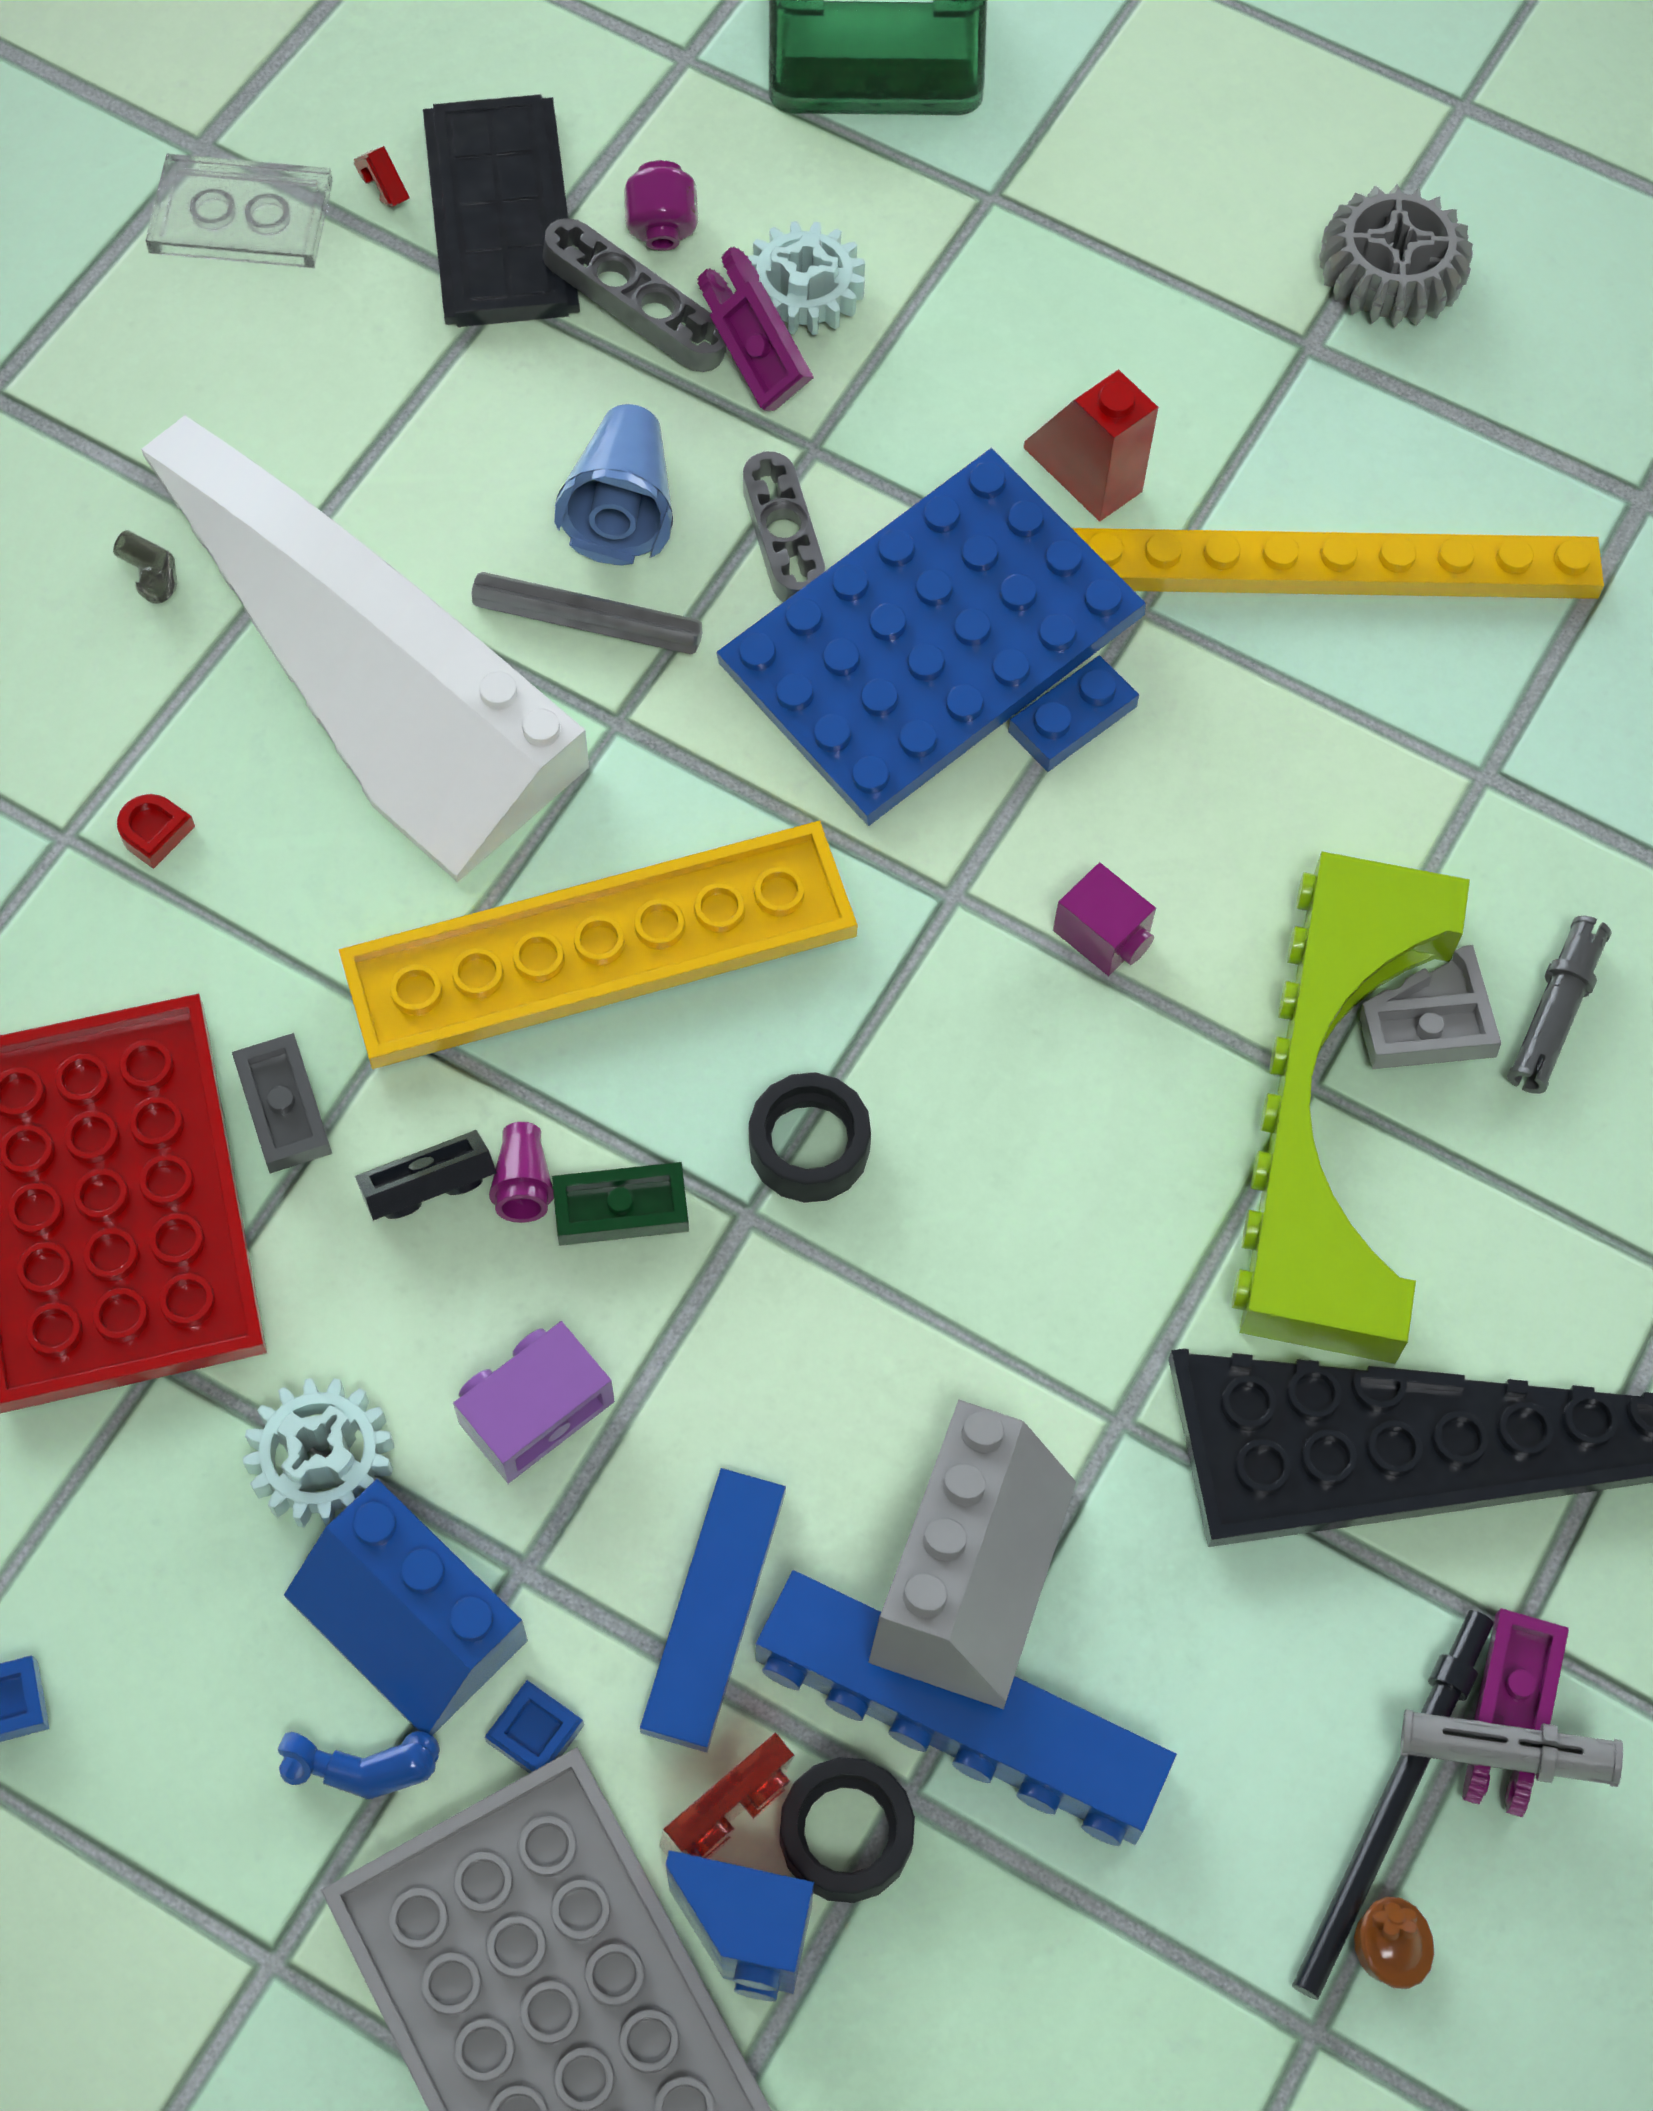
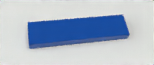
M720 1469L640 1725L641 1734L708 1753L784 1501L786 1486L727 1469Z

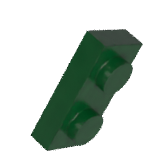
M682 1162L552 1176L559 1246L689 1232Z

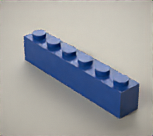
M792 1570L756 1642V1661L765 1665L762 1670L764 1675L792 1690H800L802 1684H805L827 1695L825 1703L834 1711L850 1719L862 1721L866 1714L891 1726L888 1732L889 1735L909 1748L926 1752L930 1745L955 1758L952 1765L963 1774L975 1780L990 1783L994 1776L1018 1788L1016 1796L1036 1810L1047 1814H1055L1058 1808L1084 1820L1081 1828L1102 1842L1120 1846L1122 1841L1125 1840L1136 1845L1153 1811L1176 1758V1753L1014 1676L1005 1707L1001 1709L870 1664L868 1662L881 1612Z

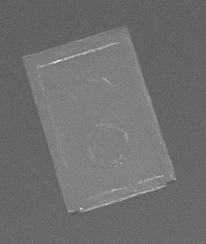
M166 153L145 239L148 252L151 254L315 268L333 183L331 169Z

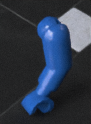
M415 1731L407 1735L401 1745L366 1758H361L335 1750L333 1754L318 1750L303 1735L288 1732L283 1736L277 1750L284 1757L279 1767V1772L286 1783L300 1785L305 1783L312 1774L324 1778L323 1784L365 1799H374L427 1781L435 1772L440 1747L435 1737L429 1733Z

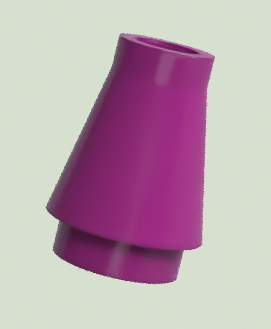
M529 1122L511 1123L502 1131V1146L495 1168L497 1173L493 1176L489 1198L495 1205L496 1213L501 1218L517 1223L532 1222L546 1215L548 1205L554 1199L553 1186L541 1143V1129Z

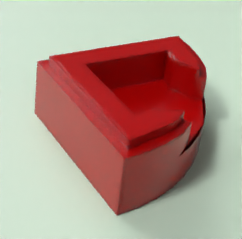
M385 146L368 151L353 159V164L363 181L368 184L375 181L381 193L379 200L382 203L394 207L410 198Z

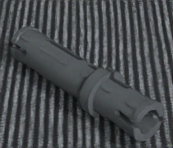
M1577 916L1573 919L1570 926L1571 930L1559 958L1549 964L1544 975L1548 983L1514 1065L1510 1068L1507 1075L1508 1080L1515 1087L1520 1084L1522 1077L1526 1076L1527 1080L1522 1088L1525 1092L1541 1094L1547 1090L1549 1078L1582 999L1589 996L1596 985L1597 978L1594 970L1612 932L1608 925L1602 922L1596 934H1592L1591 932L1597 921L1594 917Z

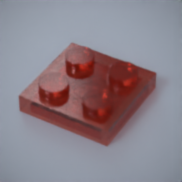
M775 1732L663 1829L659 1847L666 1856H668V1852L671 1850L709 1859L731 1839L730 1834L735 1830L730 1823L744 1810L753 1819L756 1818L786 1791L784 1787L790 1780L785 1774L794 1754Z

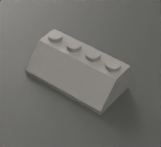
M958 1400L883 1606L868 1662L1001 1709L1005 1707L1076 1485L1073 1477L1024 1421Z

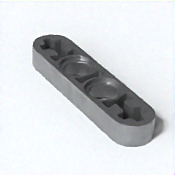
M566 218L559 219L549 225L545 232L542 257L545 265L552 272L683 366L693 371L705 372L713 370L721 364L724 359L726 344L712 321L709 311L587 224L576 219ZM608 271L617 272L626 278L627 283L618 287L608 286L598 278V275ZM649 303H660L666 306L672 314L666 318H653L647 315L642 307Z

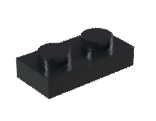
M474 1130L356 1175L355 1178L363 1200L374 1221L384 1216L388 1219L407 1216L418 1210L423 1201L444 1193L448 1195L467 1193L477 1188L483 1182V1178L494 1175L497 1172L487 1146L478 1131Z

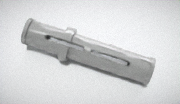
M1405 1709L1400 1755L1407 1757L1408 1755L1469 1765L1536 1773V1780L1540 1782L1552 1783L1554 1776L1618 1787L1622 1772L1623 1742L1617 1739L1611 1741L1558 1733L1557 1725L1542 1723L1540 1730L1486 1723L1478 1720L1413 1712V1710Z

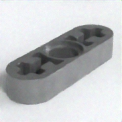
M766 451L755 454L746 462L743 469V493L773 592L779 600L784 602L825 572V564L793 463L783 454ZM771 476L773 482L778 483V499L770 501L767 484L764 480H761V477ZM789 519L794 521L800 530L791 537L780 538L771 534L767 528L775 520ZM797 555L800 572L803 577H807V580L804 582H797L794 575H790V558Z

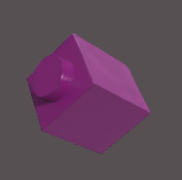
M1099 862L1058 901L1053 931L1109 977L1124 961L1132 965L1148 950L1154 940V935L1150 931L1156 907Z

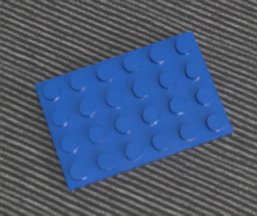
M990 448L716 653L721 667L869 827L1145 615L1146 603Z

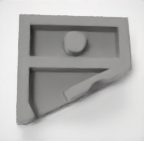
M1473 945L1462 946L1455 950L1453 959L1429 973L1424 968L1406 978L1403 985L1399 988L1385 990L1362 1004L1359 1019L1372 1069L1496 1058L1498 1055L1501 1040Z

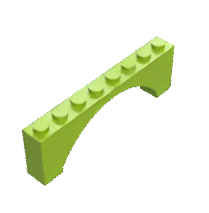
M1321 851L1314 874L1303 872L1296 909L1306 911L1304 928L1294 926L1287 963L1298 965L1295 982L1285 981L1278 1018L1289 1020L1287 1037H1276L1269 1074L1280 1076L1277 1095L1267 1093L1260 1125V1131L1271 1133L1268 1153L1258 1151L1251 1181V1189L1262 1191L1259 1211L1248 1210L1242 1236L1241 1248L1252 1250L1249 1271L1241 1269L1238 1271L1232 1298V1308L1243 1310L1239 1333L1396 1364L1407 1345L1416 1280L1399 1277L1373 1252L1352 1226L1334 1197L1322 1170L1313 1138L1310 1112L1312 1075L1319 1051L1334 1028L1354 1006L1381 985L1410 969L1434 959L1446 962L1451 961L1463 935L1470 879Z

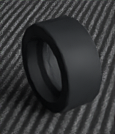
M816 1072L792 1074L771 1084L755 1102L749 1120L751 1164L761 1181L781 1197L803 1203L827 1201L849 1190L864 1173L871 1145L869 1112L858 1093L838 1078ZM815 1107L830 1111L842 1120L847 1129L848 1142L845 1152L837 1161L825 1167L805 1169L788 1164L777 1155L772 1145L771 1134L775 1122L780 1116L797 1108Z
M838 1757L814 1765L793 1783L782 1805L779 1843L789 1871L797 1879L814 1882V1894L827 1901L856 1903L880 1895L900 1877L913 1847L915 1816L907 1792L889 1771L866 1759ZM839 1788L859 1789L872 1796L884 1809L889 1824L888 1842L881 1856L869 1867L852 1873L834 1871L822 1865L810 1852L804 1835L805 1820L813 1803L825 1793Z

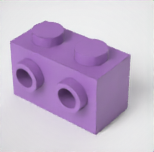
M562 1321L547 1332L544 1329H538L527 1335L515 1347L513 1358L494 1372L486 1369L477 1373L464 1384L459 1391L460 1398L453 1402L459 1425L508 1484L615 1402L612 1380Z

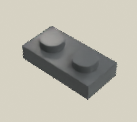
M294 1033L233 1051L234 1062L269 1173L332 1154Z

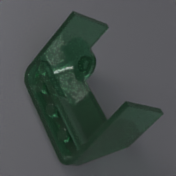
M769 0L768 93L770 101L778 109L794 114H969L981 105L984 95L987 0H933V2Z

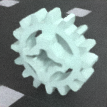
M793 221L790 225V233L783 234L780 230L773 227L770 229L769 243L756 239L753 242V255L748 256L749 260L752 261V266L755 267L759 274V282H762L782 320L788 322V331L793 335L798 330L799 325H807L810 333L816 335L818 334L819 323L824 321L832 328H838L840 325V313L853 317L856 313V300H863L865 261L864 259L857 258V244L849 242L841 245L842 231L839 229L833 230L828 235L821 234L820 222H814L810 231H802L798 222Z
M309 1378L305 1379L304 1395L295 1398L288 1389L283 1387L278 1390L282 1406L275 1411L264 1405L258 1408L257 1411L265 1427L264 1429H247L245 1434L249 1445L258 1451L243 1457V1464L248 1473L258 1475L250 1483L258 1499L271 1495L268 1506L276 1517H280L292 1507L293 1518L299 1527L306 1526L312 1513H319L325 1526H327L335 1519V1511L341 1508L345 1509L374 1482V1476H391L393 1471L390 1460L380 1455L394 1449L391 1433L379 1431L387 1423L382 1409L377 1407L366 1411L369 1400L366 1392L361 1388L353 1392L348 1399L345 1398L344 1388L340 1379L334 1378L328 1386L327 1392H318L313 1379ZM358 1429L362 1433L364 1441L363 1455L360 1462L355 1460L353 1454L349 1451V1448L356 1441L355 1432ZM279 1443L288 1452V1458L281 1465L283 1473L278 1476L275 1467V1454ZM329 1446L332 1451L326 1458L315 1454L309 1459L307 1452L312 1448L324 1451ZM336 1487L328 1491L315 1493L316 1490Z

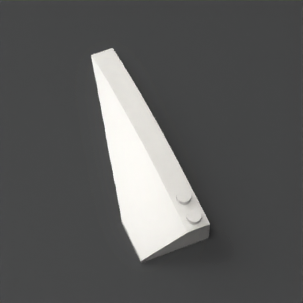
M185 415L141 449L144 458L174 504L182 510L191 524L193 533L216 562L225 582L231 591L234 590L244 605L246 614L278 663L305 698L307 707L318 724H322L335 744V749L346 767L351 769L358 779L363 793L373 808L455 881H460L589 768L586 731L583 727L412 582L339 524L255 462Z

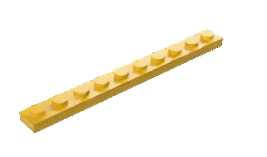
M1072 528L1133 591L1598 599L1604 587L1598 537Z

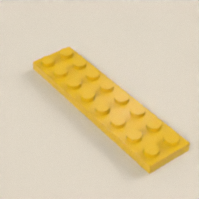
M819 820L338 950L371 1068L376 1069L857 937L858 925Z

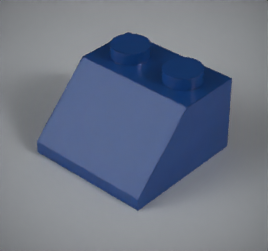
M669 1850L666 1860L669 1890L724 1979L736 1982L734 1992L763 2001H776L778 1991L794 1994L812 1909L814 1882Z

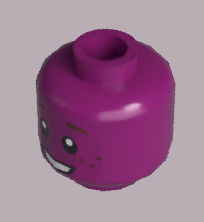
M657 160L642 164L638 171L627 179L625 185L626 227L632 236L645 241L646 246L650 249L659 251L674 249L679 245L680 240H684L692 235L697 227L696 184L693 178L684 172L680 165L674 162Z

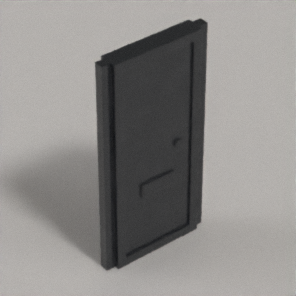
M542 94L440 103L433 104V108L423 109L445 325L457 324V327L569 317V313L580 312L578 290L552 272L545 265L542 257L546 229L551 223L559 219L568 218L553 97L542 98Z

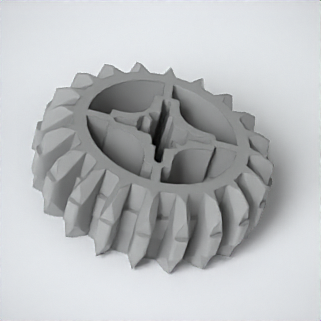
M1397 184L1387 194L1377 186L1373 187L1367 197L1354 193L1348 205H1339L1329 225L1325 227L1322 238L1323 244L1319 255V260L1321 261L1320 268L1324 269V285L1334 287L1335 302L1350 300L1351 315L1364 310L1370 313L1372 324L1380 316L1390 318L1394 328L1404 317H1407L1416 326L1424 318L1425 314L1437 319L1445 306H1452L1454 301L1457 300L1463 285L1467 283L1471 271L1469 265L1473 256V244L1468 241V226L1457 223V209L1441 210L1440 196L1428 201L1421 197L1420 188L1412 195L1404 194Z

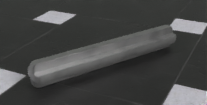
M486 572L478 573L472 586V602L475 606L687 654L696 653L702 638V622L698 619Z

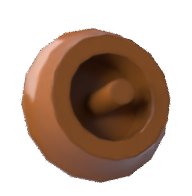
M1384 1897L1373 1902L1357 1923L1354 1934L1355 1952L1361 1966L1369 1976L1392 1988L1409 1989L1422 1983L1431 1970L1434 1958L1433 1935L1427 1920L1416 1906L1403 1898Z

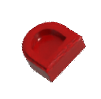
M145 794L131 799L122 807L117 817V829L126 849L153 869L195 827L191 815L169 799L156 794Z

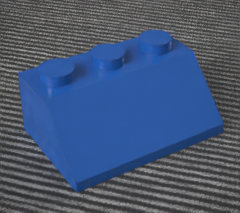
M378 1479L368 1486L325 1527L284 1594L285 1598L417 1731H423L432 1736L528 1641L522 1619Z

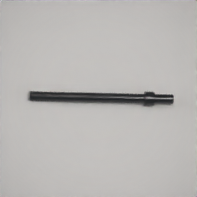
M1474 1610L1468 1611L1449 1654L1439 1656L1428 1679L1432 1690L1421 1713L1451 1717L1458 1700H1467L1478 1676L1474 1665L1494 1625L1493 1620L1488 1616ZM1400 1755L1292 1984L1294 1989L1305 1996L1315 2000L1319 1999L1431 1758Z

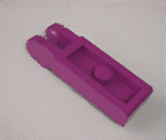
M735 246L733 248L730 247L722 254L721 262L727 270L726 273L733 283L736 292L733 294L732 290L727 286L728 283L725 282L724 277L715 270H711V268L706 269L698 276L697 284L712 311L710 314L712 321L760 408L764 411H775L810 382L814 376L762 282H759V274L755 267L752 266V261L744 254V251L735 248Z
M1500 1608L1495 1614L1474 1720L1540 1730L1542 1723L1551 1724L1569 1628ZM1468 1764L1462 1795L1463 1800L1480 1804L1489 1787L1491 1767ZM1512 1771L1505 1794L1506 1813L1523 1817L1530 1801L1535 1773Z

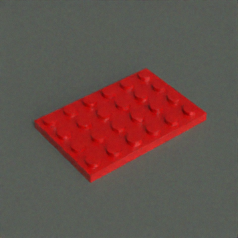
M200 994L0 1035V1414L267 1354L205 1010Z

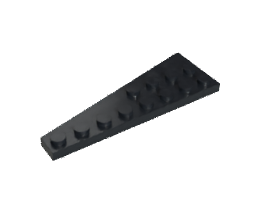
M1185 1348L1171 1350L1168 1359L1208 1547L1653 1483V1393L1644 1392L1641 1396L1595 1392V1387L1572 1385L1570 1389L1528 1386V1381L1507 1379L1505 1383L1465 1380V1375L1375 1366H1368L1366 1370L1319 1366V1361L1297 1359L1296 1363L1253 1360V1355L1232 1353L1231 1357L1189 1354V1349Z

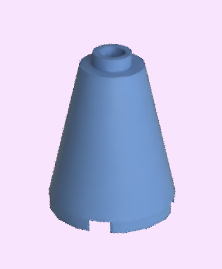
M624 404L608 411L560 489L556 499L554 522L558 531L562 527L571 538L569 545L577 553L597 562L620 566L634 564L635 556L651 552V558L660 553L670 539L673 514L661 427L658 419L652 412L638 405Z

